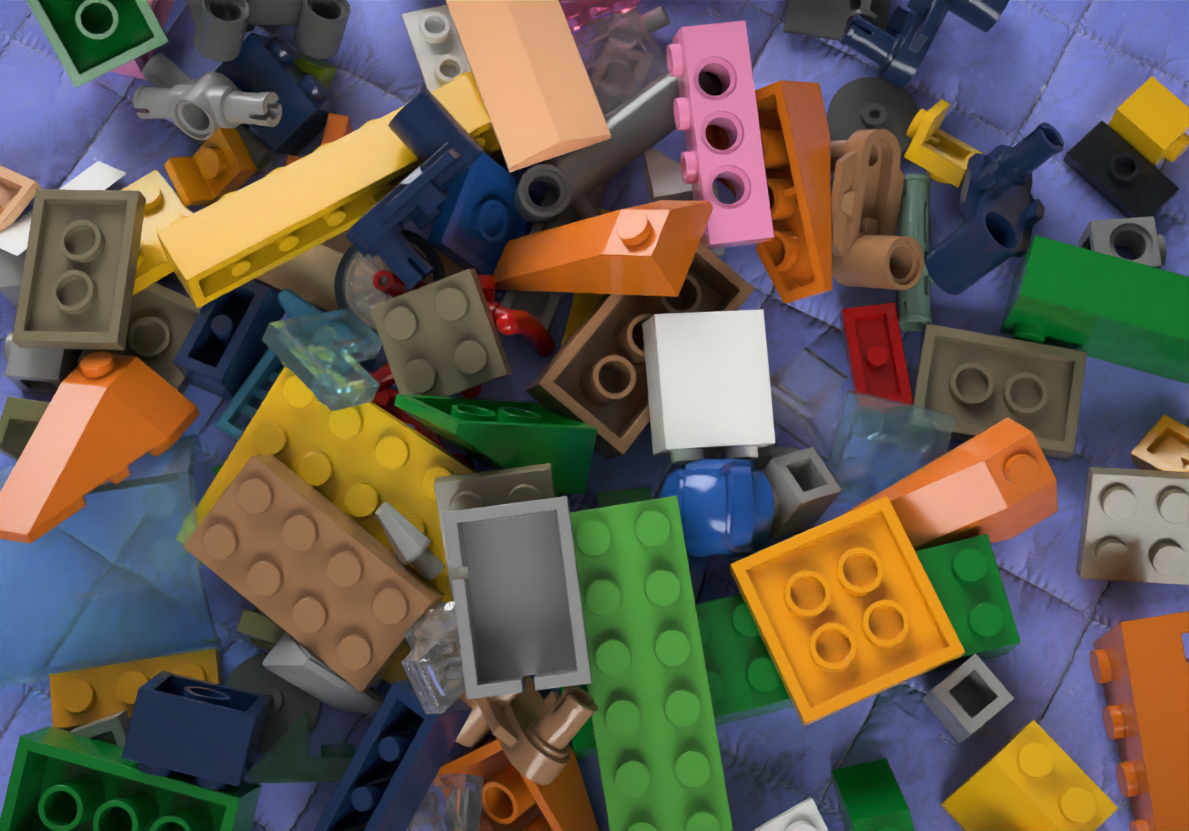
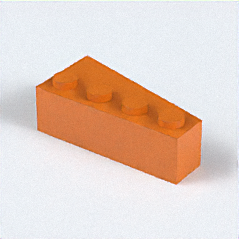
M1189 611L1120 622L1093 642L1095 650L1090 651L1089 658L1093 678L1097 684L1103 683L1108 706L1103 707L1104 727L1109 739L1116 740L1121 763L1116 765L1118 786L1124 797H1130L1135 820L1130 821V831H1189V660L1185 656L1182 634L1189 633Z

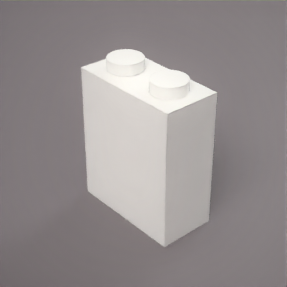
M764 309L654 314L642 324L653 455L670 454L671 464H686L688 461L704 459V452L724 451L725 459L748 460L758 458V449L775 443Z

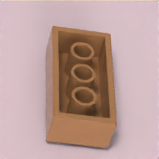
M700 242L678 297L604 294L525 391L540 404L597 428L594 449L605 459L609 460L621 456L650 422L642 324L654 314L737 311L753 292L754 288Z
M272 454L255 455L249 459L183 545L187 551L360 693L378 683L446 596L409 565L403 566L396 554Z

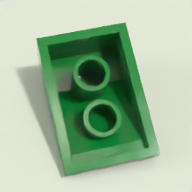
M396 394L395 406L475 461L493 470L551 463L556 497H562V493L585 494L597 428L535 401Z

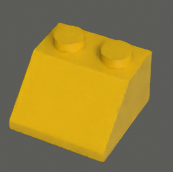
M1035 720L1015 733L940 804L964 831H1095L1118 809Z

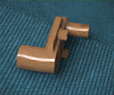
M863 129L853 133L848 140L830 139L831 173L835 172L833 188L831 190L832 276L839 284L849 287L908 290L912 288L921 278L924 268V255L921 246L915 239L909 236H896L904 174L900 169L901 149L897 138L887 129Z
M463 674L450 692L473 709L455 741L466 747L476 748L492 732L498 738L510 763L522 775L538 784H551L570 761L571 750L568 743L590 716L594 715L598 710V706L594 704L595 700L581 687L574 685L566 686L561 695L551 691L544 700L542 694L538 690L535 691V684L531 676L526 675V688L521 693L467 700Z

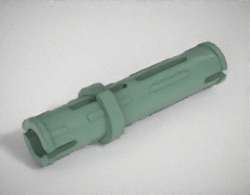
M916 173L905 175L897 225V236H909L915 239L921 246L924 255V268L917 284L908 290H897L899 328L908 332L923 331L926 323L932 324L930 294L931 286L935 283L928 273L925 261L931 246V179L926 175Z

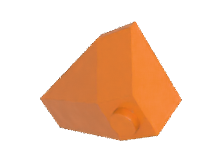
M661 200L617 210L509 240L492 275L495 277V290L678 297L713 206L710 201Z

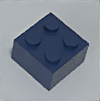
M162 670L138 689L122 759L137 762L136 768L150 775L171 776L172 771L195 776L194 782L197 785L213 790H228L230 785L239 786L257 762L272 697Z

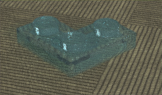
M350 308L269 322L262 341L280 358L282 364L290 369L314 393L319 402L326 405L331 411L372 402L380 384L358 362L375 359L382 343L380 338Z

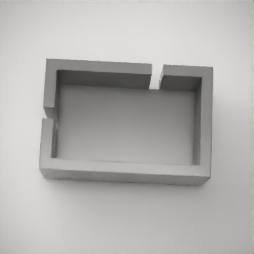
M562 496L443 512L450 568L467 566L468 579L452 581L467 700L521 693L526 688V675L536 674L534 677L535 691L592 683L568 497Z

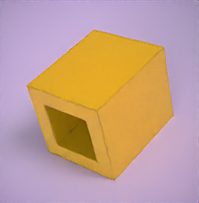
M1153 76L1116 109L1108 124L1111 129L1155 167L1165 158L1170 163L1175 162L1189 148V107Z

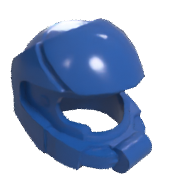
M704 458L688 461L686 466L680 465L668 474L660 491V498L677 495L685 546L689 555L706 557L713 554L726 555L728 559H741L756 553L763 546L772 528L774 498L769 480L761 470L755 468L754 461L735 458Z

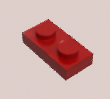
M895 302L842 309L840 321L857 416L910 410L913 405V397Z

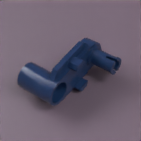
M910 0L907 5L910 11L908 12L898 6L887 24L888 28L898 33L895 37L863 19L857 13L844 31L846 35H842L840 43L847 45L877 63V70L880 71L879 77L902 90L920 67L948 11L986 33L997 22L1009 0Z
M428 89L411 99L388 125L393 133L420 160L422 165L362 216L345 235L364 258L369 255L372 258L378 255L406 285L409 292L419 285L418 282L420 280L424 281L436 267L432 263L430 264L402 234L403 226L410 220L420 230L427 226L440 213L437 207L448 198L443 191L468 170L484 152V149Z
M1045 122L1040 123L1033 132L1014 147L999 145L987 155L975 153L968 159L958 205L965 218L964 224L930 250L925 257L928 273L940 289L951 295H959L1010 257H1022L1025 255L1030 246L1033 225L1044 217L1045 212L1042 202L1039 199L1034 200L1031 194L1032 172L1064 149L1062 136L1052 125Z

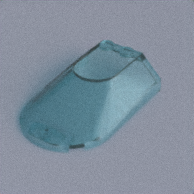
M196 434L181 436L171 448L157 457L147 452L128 465L130 476L117 485L107 481L84 495L86 499L85 507L33 543L0 539V687L50 679V674L210 649L222 651L221 639L217 636L204 588L202 562L183 547L198 527L193 472L196 455L202 452V446ZM14 466L0 468V492Z

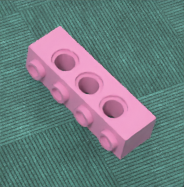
M746 20L681 27L672 38L673 44L667 45L666 59L670 77H677L680 98L674 99L673 112L677 130H684L687 151L681 152L680 156L682 179L685 185H692L693 201H710L713 206L700 242L708 249L763 243L773 238L774 233ZM710 72L715 74L722 84L721 95L712 96L706 94L699 86V73ZM708 125H717L726 131L729 137L727 149H715L707 142L705 131ZM715 178H724L733 184L736 191V198L733 204H724L714 196L712 186Z

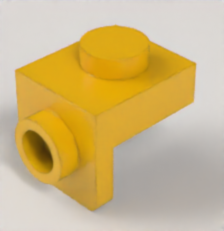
M941 99L928 111L920 109L912 120L906 136L911 138L912 141L904 158L924 168L926 173L935 181L943 184H952L958 188L964 182L968 159L975 153H984L939 129L951 105Z

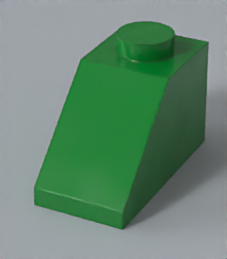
M887 758L830 771L845 831H915L908 805Z

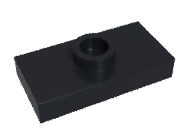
M1102 120L1073 146L1063 159L1067 165L1127 218L1154 216L1180 189Z

